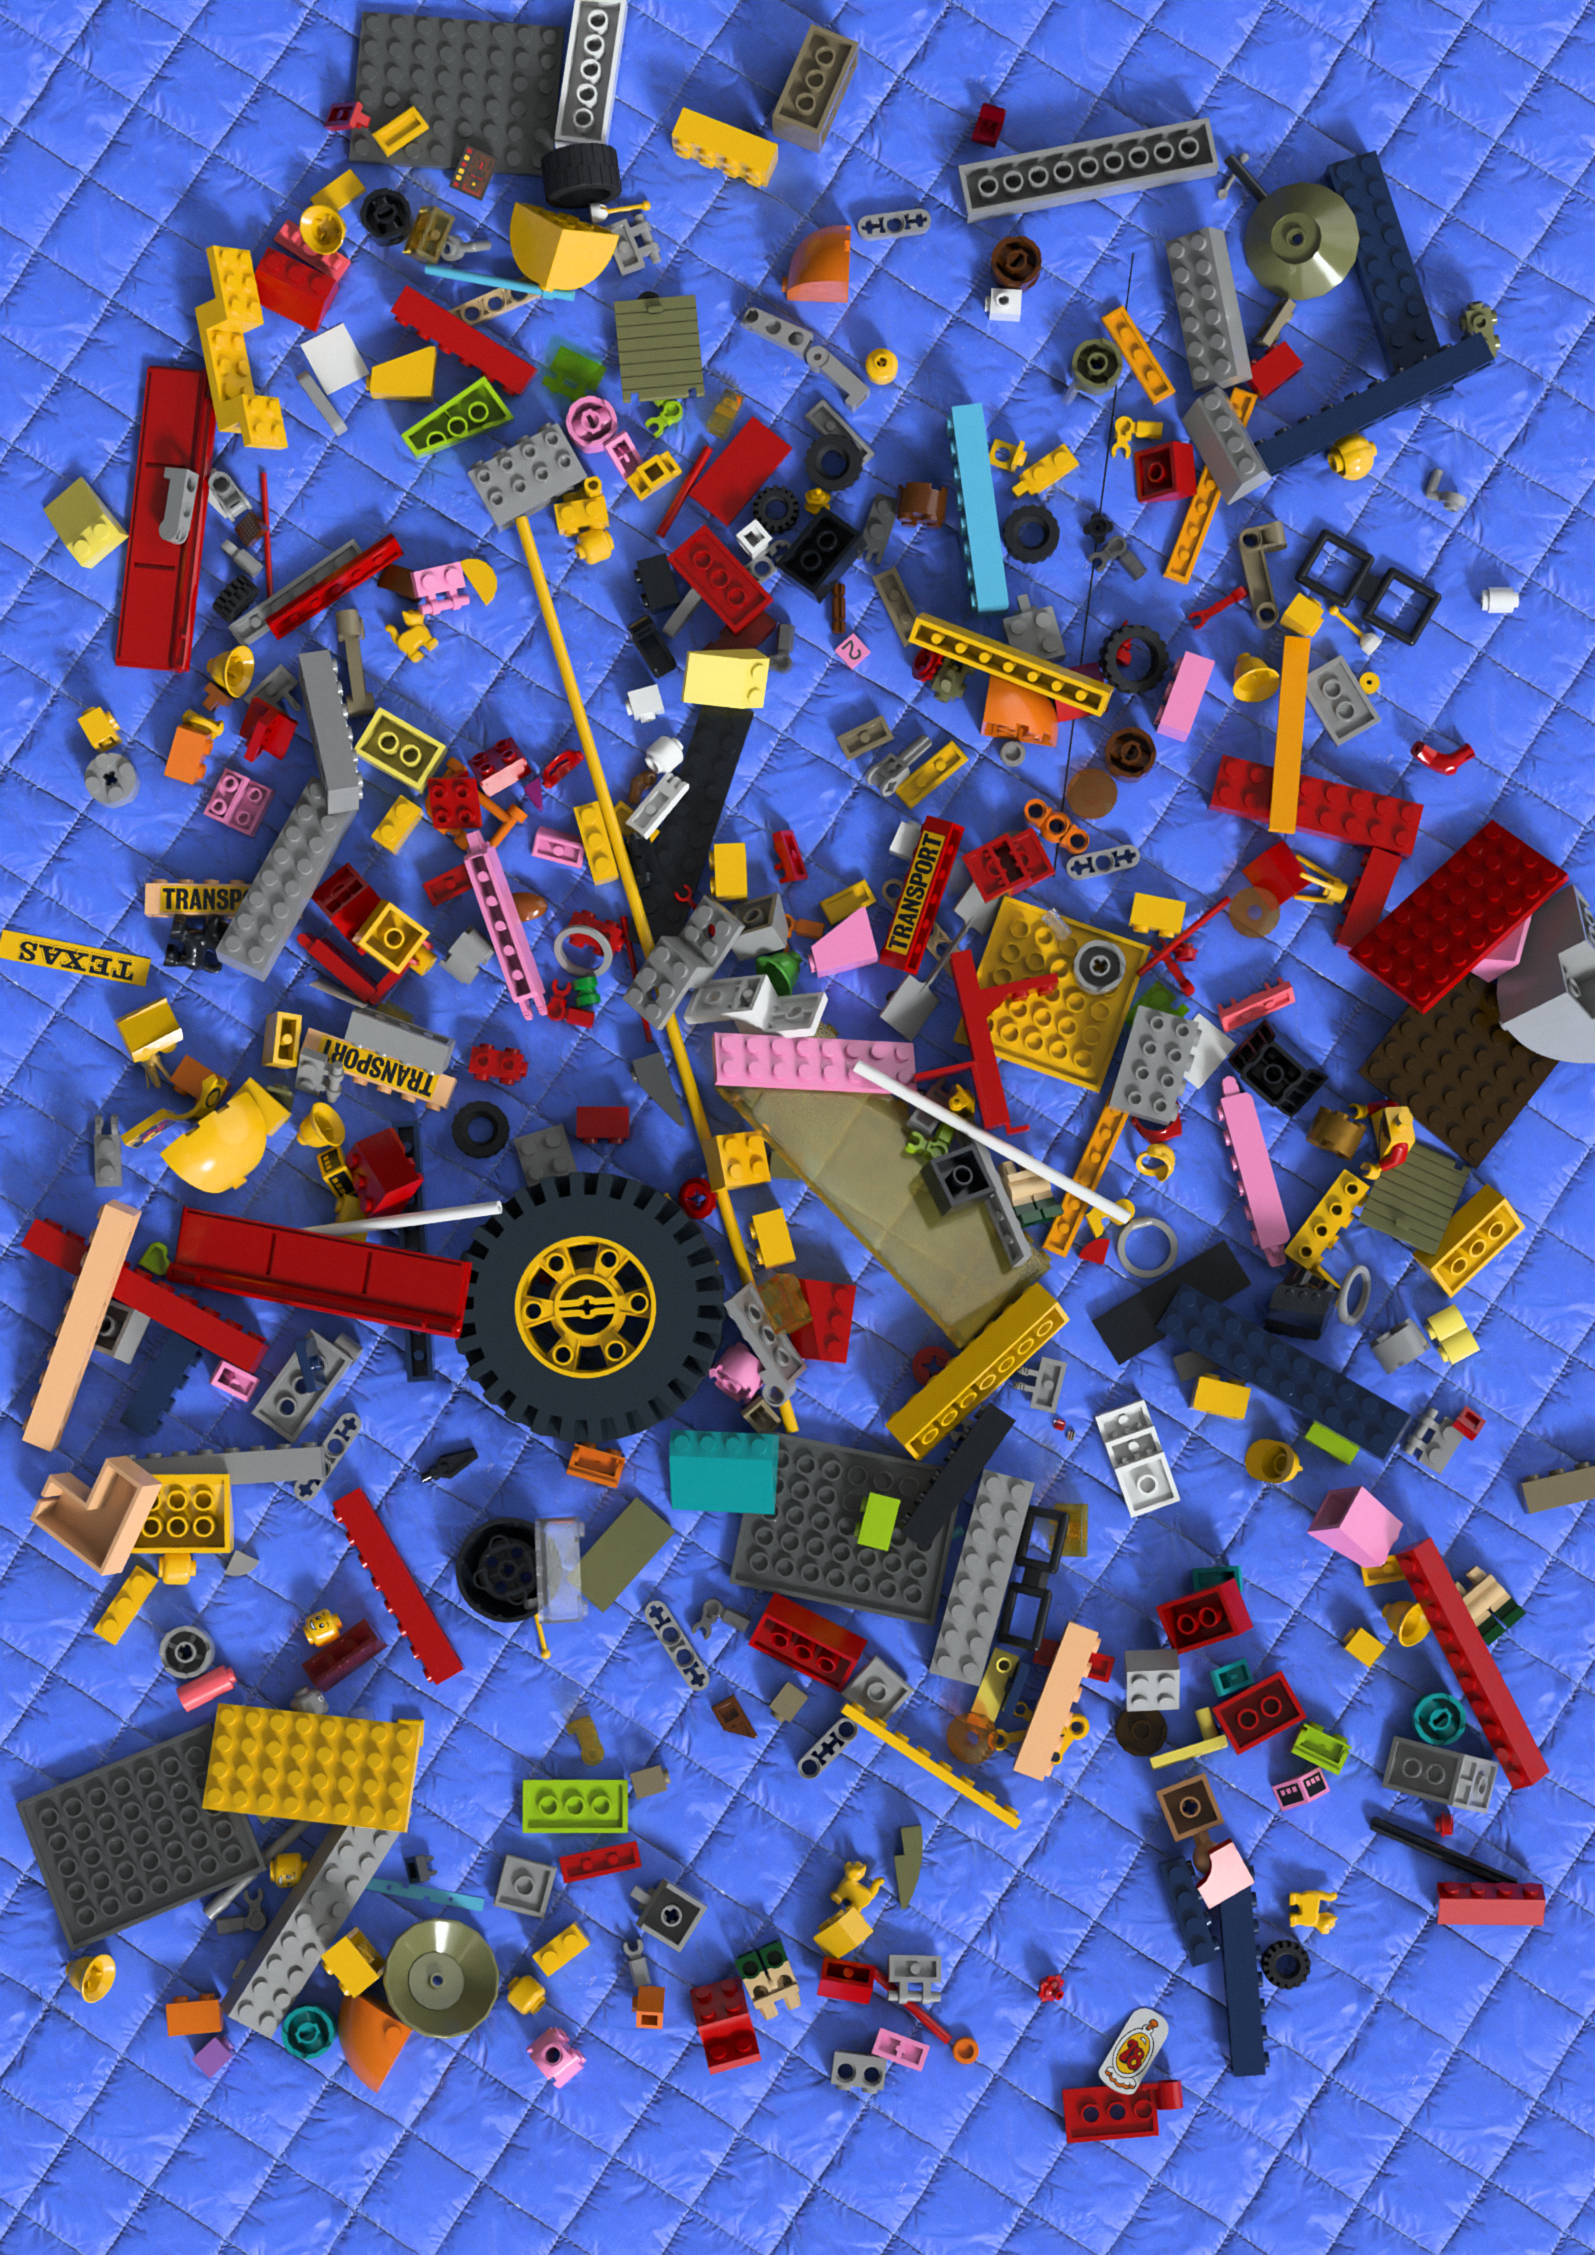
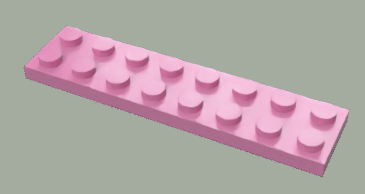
M714 1032L712 1035L714 1085L893 1094L853 1071L858 1060H861L917 1092V1083L913 1081V1074H916L913 1043L811 1037L786 1038L774 1035Z

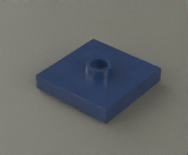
M312 1336L294 1342L306 1391L311 1393L328 1387L315 1337Z
M1019 1660L1013 1677H1008L1003 1690L1007 1692L1001 1707L1003 1712L1011 1715L1014 1714L1031 1668L1028 1663Z

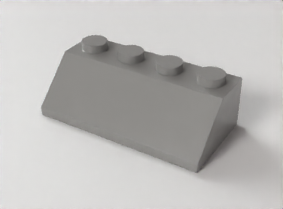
M1217 386L1196 399L1183 417L1182 422L1226 503L1230 505L1271 480L1272 476L1227 394Z

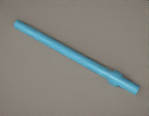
M426 264L425 274L541 295L543 299L548 300L557 298L574 301L575 291L554 289L553 292H548L540 289L538 284Z

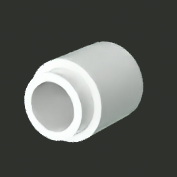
M1488 587V590H1481L1482 611H1487L1488 613H1513L1514 608H1518L1519 594L1514 592L1513 587Z

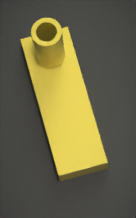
M996 1647L994 1648L969 1713L968 1722L992 1731L1006 1694L1003 1691L1008 1677L1013 1676L1019 1656Z
M1209 1707L1195 1711L1204 1741L1150 1758L1149 1762L1152 1771L1228 1747L1225 1734L1221 1736L1218 1734Z

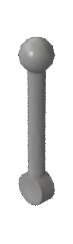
M1241 153L1239 156L1240 162L1242 164L1247 162L1249 155ZM1233 173L1225 187L1218 191V198L1220 200H1225L1228 196L1227 191L1236 178Z

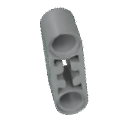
M842 1717L837 1720L801 1757L798 1762L799 1774L809 1780L816 1778L857 1736V1723L849 1717ZM850 1722L854 1726V1731L850 1736H842L839 1733L838 1728L841 1723ZM834 1731L837 1738L844 1741V1743L840 1746L837 1741L832 1747L834 1753H825L822 1759L826 1762L821 1764L818 1757L811 1753L816 1750L817 1754H819L823 1750L821 1744L823 1742L829 1744L834 1739L833 1736H830ZM809 1759L815 1761L817 1770L813 1774H806L802 1770L804 1761Z

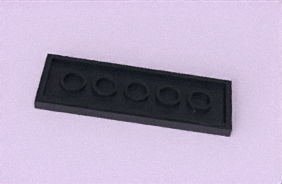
M1225 1240L1091 1321L1118 1366L1166 1337L1156 1326L1183 1282L1218 1303H1222L1251 1285L1250 1280Z

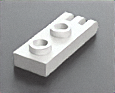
M667 772L625 822L628 828L647 840L688 791L689 784L682 782L678 777H674V774L671 772Z

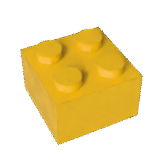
M745 843L714 844V851H709L710 871L715 870V877H710L711 896H716L719 903L748 901Z
M382 899L351 941L389 970L400 974L430 932L392 903Z
M762 1130L718 1135L702 1141L711 1192L757 1187L771 1181Z
M780 1208L752 1216L753 1222L748 1224L752 1239H758L760 1247L755 1248L759 1265L765 1264V1268L770 1269L796 1262L783 1209Z
M1205 1373L1202 1377L1195 1378L1189 1404L1190 1409L1236 1420L1244 1419L1251 1388L1245 1387L1246 1382L1235 1379L1228 1380V1383L1219 1381L1220 1376Z

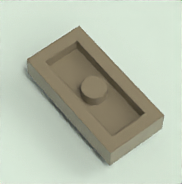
M1289 298L1278 300L1252 340V343L1259 348L1270 347L1276 343L1280 337L1279 332L1281 328L1292 319L1294 315L1292 311L1297 304Z
M883 715L836 737L848 762L894 739Z

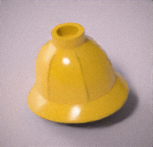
M317 204L309 206L304 210L300 218L301 236L313 251L328 255L340 248L347 232V226L339 213L326 205Z
M244 645L222 652L214 659L212 658L208 661L207 671L219 686L227 689L231 696L235 698L240 697L247 691L253 678L255 664L253 653Z
M1243 653L1236 658L1237 664L1234 668L1235 683L1232 691L1237 699L1251 703L1260 702L1270 698L1278 690L1280 685L1279 674L1275 670L1268 668L1263 660L1251 656L1250 653Z
M316 1102L313 1104L311 1112L302 1120L296 1136L299 1143L304 1146L309 1145L319 1148L331 1145L336 1147L344 1142L345 1127L340 1116L332 1107L323 1102Z
M1397 1601L1393 1605L1387 1603L1382 1610V1617L1386 1619L1389 1629L1398 1637L1402 1646L1409 1647L1417 1644L1431 1629L1418 1602Z
M100 1954L96 1957L85 1956L69 1962L65 1972L70 1984L82 1994L83 1999L88 2003H94L103 1998L111 1988L116 1975L114 1960L109 1955Z

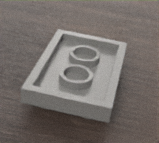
M1342 654L1308 674L1306 699L1335 747L1340 746L1381 721Z

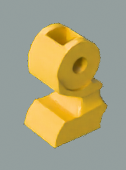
M1120 1199L1115 1202V1204L1131 1212L1129 1220L1134 1216L1135 1208L1131 1201ZM1093 1207L1084 1216L1094 1239H1097L1104 1230L1101 1223L1103 1218H1108L1117 1226L1124 1225V1223L1096 1207Z

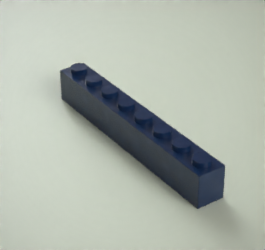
M1242 1859L1255 1881L1254 1866L1249 1865L1247 1859ZM1251 1885L1218 1904L1231 2072L1234 2077L1266 2075L1265 2068L1270 2067L1268 2051L1264 2052L1263 2041H1267L1268 2037L1267 2027L1262 2025L1261 2014H1265L1264 1998L1259 1996V1988L1263 1987L1262 1971H1257V1961H1261L1260 1945H1255V1934H1259L1258 1918H1253V1908L1257 1907L1256 1892H1251Z

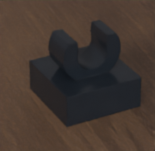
M422 1854L404 1858L410 1884L429 1881V1876L437 1874V1870L429 1871L427 1868V1862L434 1860V1856Z

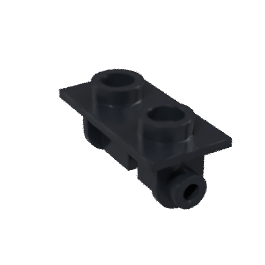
M638 833L629 834V839L625 840L624 843L637 888L640 889L662 881L650 837L646 840L638 835Z

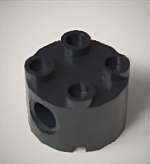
M389 188L374 190L366 196L360 209V217L364 231L370 240L380 247H389L400 244L411 235L414 220L409 202L403 194L392 191Z

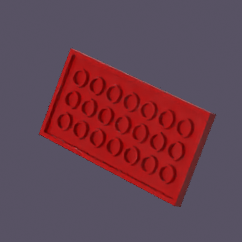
M1491 820L1348 952V958L1424 1015L1569 880L1568 873L1497 822Z

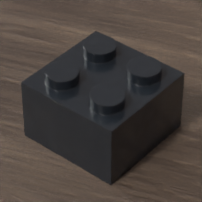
M974 1144L931 1159L920 1170L941 1217L984 1202L996 1191Z

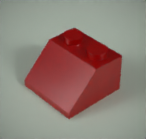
M1170 441L1134 452L1138 503L1174 501L1197 495L1193 444Z

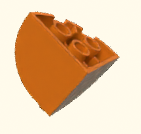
M851 225L826 226L815 230L801 241L790 260L788 277H782V292H787V301L848 303Z
M990 674L980 735L1056 747L1058 740L1057 714L1048 696Z
M363 1991L355 1998L351 1994L349 1996L344 1994L338 2013V2036L343 2055L358 2079L369 2089L378 2093L413 2030L404 2025L389 2005Z

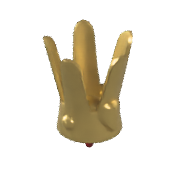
M158 1052L154 1053L149 1060L140 1061L145 1069L147 1089H149L148 1074L156 1088L161 1086L156 1067L161 1070L168 1081L170 1080L171 1076L162 1064Z

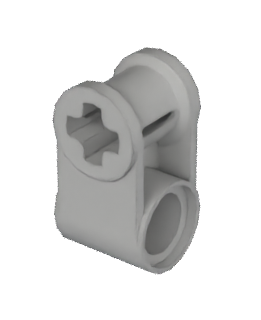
M220 471L210 476L208 480L209 488L231 522H234L235 517L246 509L251 510L253 508L229 475ZM226 480L228 485L224 490L218 491L215 489L217 481Z

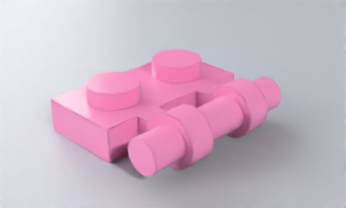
M460 561L410 572L415 598L425 596L426 604L419 605L421 615L440 614V611L447 609L454 611L470 603L467 594L461 596L457 594L458 588L466 587ZM446 591L447 599L438 601L436 593Z

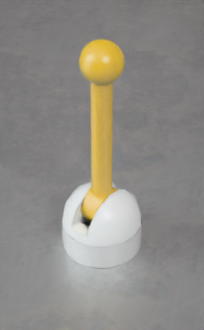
M645 200L641 204L608 209L602 203H590L591 223H601L611 213L638 209L647 211L650 209L651 204Z
M1333 605L1329 608L1331 615H1336L1361 638L1360 647L1368 656L1378 648L1382 640L1373 633L1363 634L1339 612L1337 606Z
M542 1596L526 1600L523 1603L524 1608L529 1610L536 1607L541 1601ZM541 1610L538 1614L534 1615L542 1648L540 1655L543 1659H548L551 1656V1652L547 1649L539 1617L543 1611Z

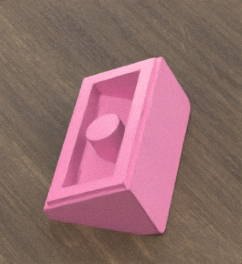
M540 826L536 832L531 856L581 869L586 852L581 836Z

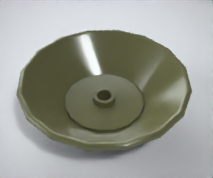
M1299 182L1280 187L1260 201L1248 221L1244 248L1248 267L1261 286L1278 297L1303 301L1323 296L1343 282L1356 261L1360 237L1355 215L1343 197L1324 185ZM1297 235L1302 236V241L1299 244L1294 243V238Z
M434 1917L412 1924L395 1939L385 1959L383 1985L390 2007L404 2025L425 2037L451 2039L472 2032L488 2018L498 1997L500 1973L493 1950L478 1931L458 1920ZM433 1977H437L440 1980L439 1986L433 1983Z

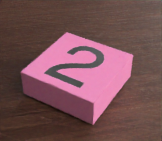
M854 633L834 650L851 670L871 653Z

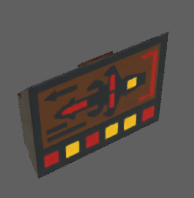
M466 144L449 187L482 201L499 159L486 151Z

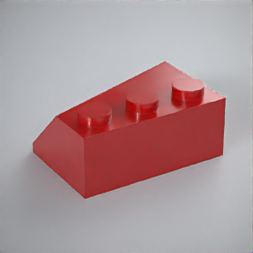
M387 1128L356 1142L346 1156V1165L350 1169L353 1187L357 1191L360 1210L363 1212L365 1219L399 1215L424 1180L421 1173L415 1172V1162L413 1159L406 1157L405 1146L394 1128Z
M779 1277L791 1342L802 1359L846 1365L856 1286Z

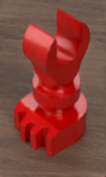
M1128 620L1124 621V623L1122 624V626H1126L1127 623H1128ZM1134 638L1126 639L1120 645L1116 654L1117 665L1125 668L1129 667L1132 657L1128 651L1132 646L1130 642Z

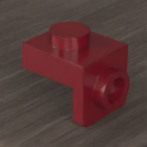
M983 103L971 141L995 148L1003 128L1007 110Z

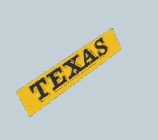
M8 930L2 931L0 940V958L144 987L146 985L151 959Z

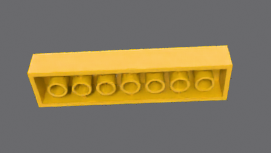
M1038 1282L1033 1286L1027 1287L1023 1291L1022 1296L1014 1304L1008 1305L996 1321L990 1322L978 1338L971 1340L965 1346L962 1353L949 1360L945 1369L938 1375L931 1377L926 1386L919 1393L913 1394L900 1411L894 1412L885 1424L886 1428L913 1458L919 1462L1070 1319L1060 1304Z

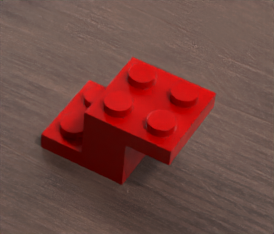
M1032 827L1011 838L1006 833L961 856L985 904L1005 893H1008L1009 897L1056 874Z
M347 862L314 891L311 899L359 954L363 956L366 951L351 940L381 899Z
M740 1976L689 1990L696 2025L705 2050L710 2075L762 2061L753 2020L746 2002Z

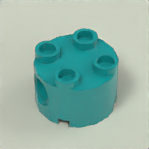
M1431 1692L1419 1697L1409 1714L1411 1727L1415 1734L1424 1742L1437 1746L1449 1745L1458 1740L1466 1726V1712L1461 1702L1453 1696L1441 1692Z
M320 2003L300 2005L287 2016L283 2023L281 2031L283 2045L289 2053L302 2059L310 2060L320 2057L328 2051L337 2038L335 2017L329 2009Z

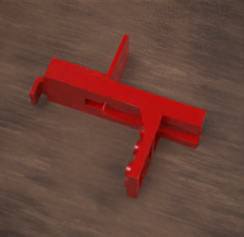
M971 949L951 953L949 963L972 1061L913 1074L914 1083H921L970 1072L982 1129L990 1131L1004 1127L1006 1136L1030 1131L1029 1124L1011 1128L987 1017L1005 1000L1012 999L1014 1003L1027 1000V997L1034 993H1037L1038 997L1053 994L1054 989L1059 984L1057 972L980 990Z

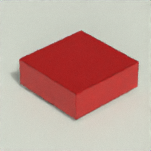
M1465 1405L1451 1426L1473 1441L1486 1421Z

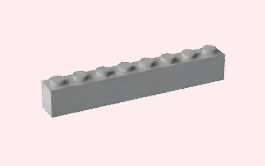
M317 1442L301 1443L302 1448L292 1449L291 1444L276 1445V1450H266L265 1446H250L249 1452H240L239 1447L224 1448V1453L214 1454V1449L198 1450V1455L188 1456V1451L172 1452V1457H162V1453L146 1454V1459H136V1455H121L130 1458L149 1474H230L231 1485L326 1479L324 1447H317Z

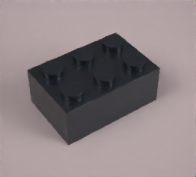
M823 506L775 566L784 579L820 604L867 547V543L859 531Z

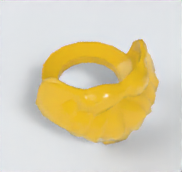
M191 709L187 710L182 716L183 723L206 731V734L213 732L211 740L220 736L224 730L223 720L206 719Z
M1164 1143L1149 1145L1147 1150L1141 1152L1136 1159V1167L1139 1172L1147 1176H1156L1159 1182H1164L1172 1174L1175 1166V1154L1172 1148ZM1148 1155L1163 1160L1165 1165L1150 1169L1142 1164V1159Z

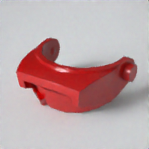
M565 749L539 773L543 780L542 785L546 789H551L584 759L580 750ZM566 758L568 759V760L564 761L562 764H560V765L552 772V774L549 775V773L551 772V770H552L559 762H561L562 760H564V759H566Z
M1179 1112L1175 1122H1172L1165 1129L1158 1131L1144 1128L1139 1123L1137 1117L1132 1116L1131 1122L1133 1127L1150 1145L1160 1144L1174 1137L1182 1136Z

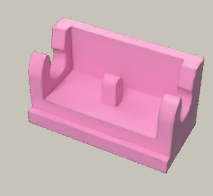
M880 2028L877 2031L871 2053L921 2072L930 2046Z

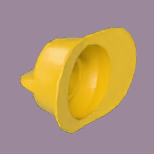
M1260 1439L1248 1448L1245 1455L1247 1472L1251 1477L1260 1481L1274 1484L1288 1482L1296 1476L1298 1471H1303V1467L1299 1465V1457L1296 1452L1292 1450L1290 1445L1283 1442Z

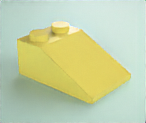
M83 477L77 479L43 509L67 549L82 567L92 569L129 537Z
M756 649L687 651L681 701L740 709L763 708L770 658Z

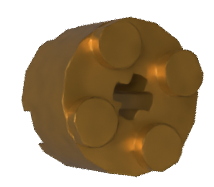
M1320 1106L1305 1138L1307 1142L1323 1151H1330L1335 1153L1336 1157L1351 1161L1367 1127L1356 1121L1351 1123L1348 1121L1349 1116L1338 1110L1333 1112L1326 1107Z

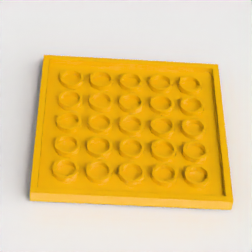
M1004 895L977 971L980 990L1056 972L1059 984L1054 989L1053 994L1038 997L1037 993L1030 994L1027 1000L1014 1003L1012 999L1005 1000L987 1017L995 1056L1100 1093L1140 979L1136 971L1145 964L1151 947ZM1093 940H1103L1115 944L1124 954L1126 961L1125 974L1120 984L1113 991L1103 995H1091L1082 990L1075 982L1072 973V965L1077 952L1083 945ZM1095 962L1093 970L1103 973L1105 965H1099ZM961 1016L953 1042L969 1047Z

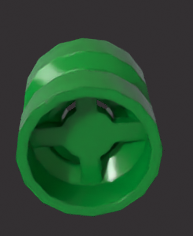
M585 977L572 981L573 990L578 992L575 998L576 1007H587L601 1003L600 994L595 990L598 986L597 977Z

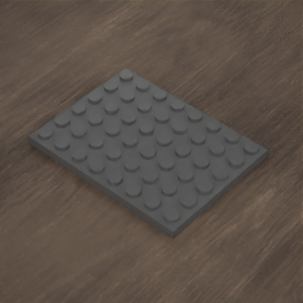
M362 11L354 101H358L363 105L361 113L370 117L371 120L368 128L361 126V129L355 127V129L351 130L349 162L455 171L464 148L468 144L486 151L499 159L493 174L543 178L541 158L546 153L554 150L555 146L554 137L557 124L564 27ZM414 105L429 129L387 157L372 134Z
M762 1429L760 1434L779 1436L775 1515L743 1513L729 1583L934 1626L959 1504L927 1550H924L900 1533L903 1527L899 1523L907 1512L913 1514L917 1508V1505L914 1504L922 1490L926 1493L933 1485L929 1480L937 1469L942 1471L945 1467ZM870 1492L900 1500L888 1551L857 1544L858 1538L853 1537L857 1522L862 1523L865 1514L860 1512L863 1496L869 1497Z
M211 1722L16 1803L71 1952L268 1870L247 1814L202 1808L214 1727Z

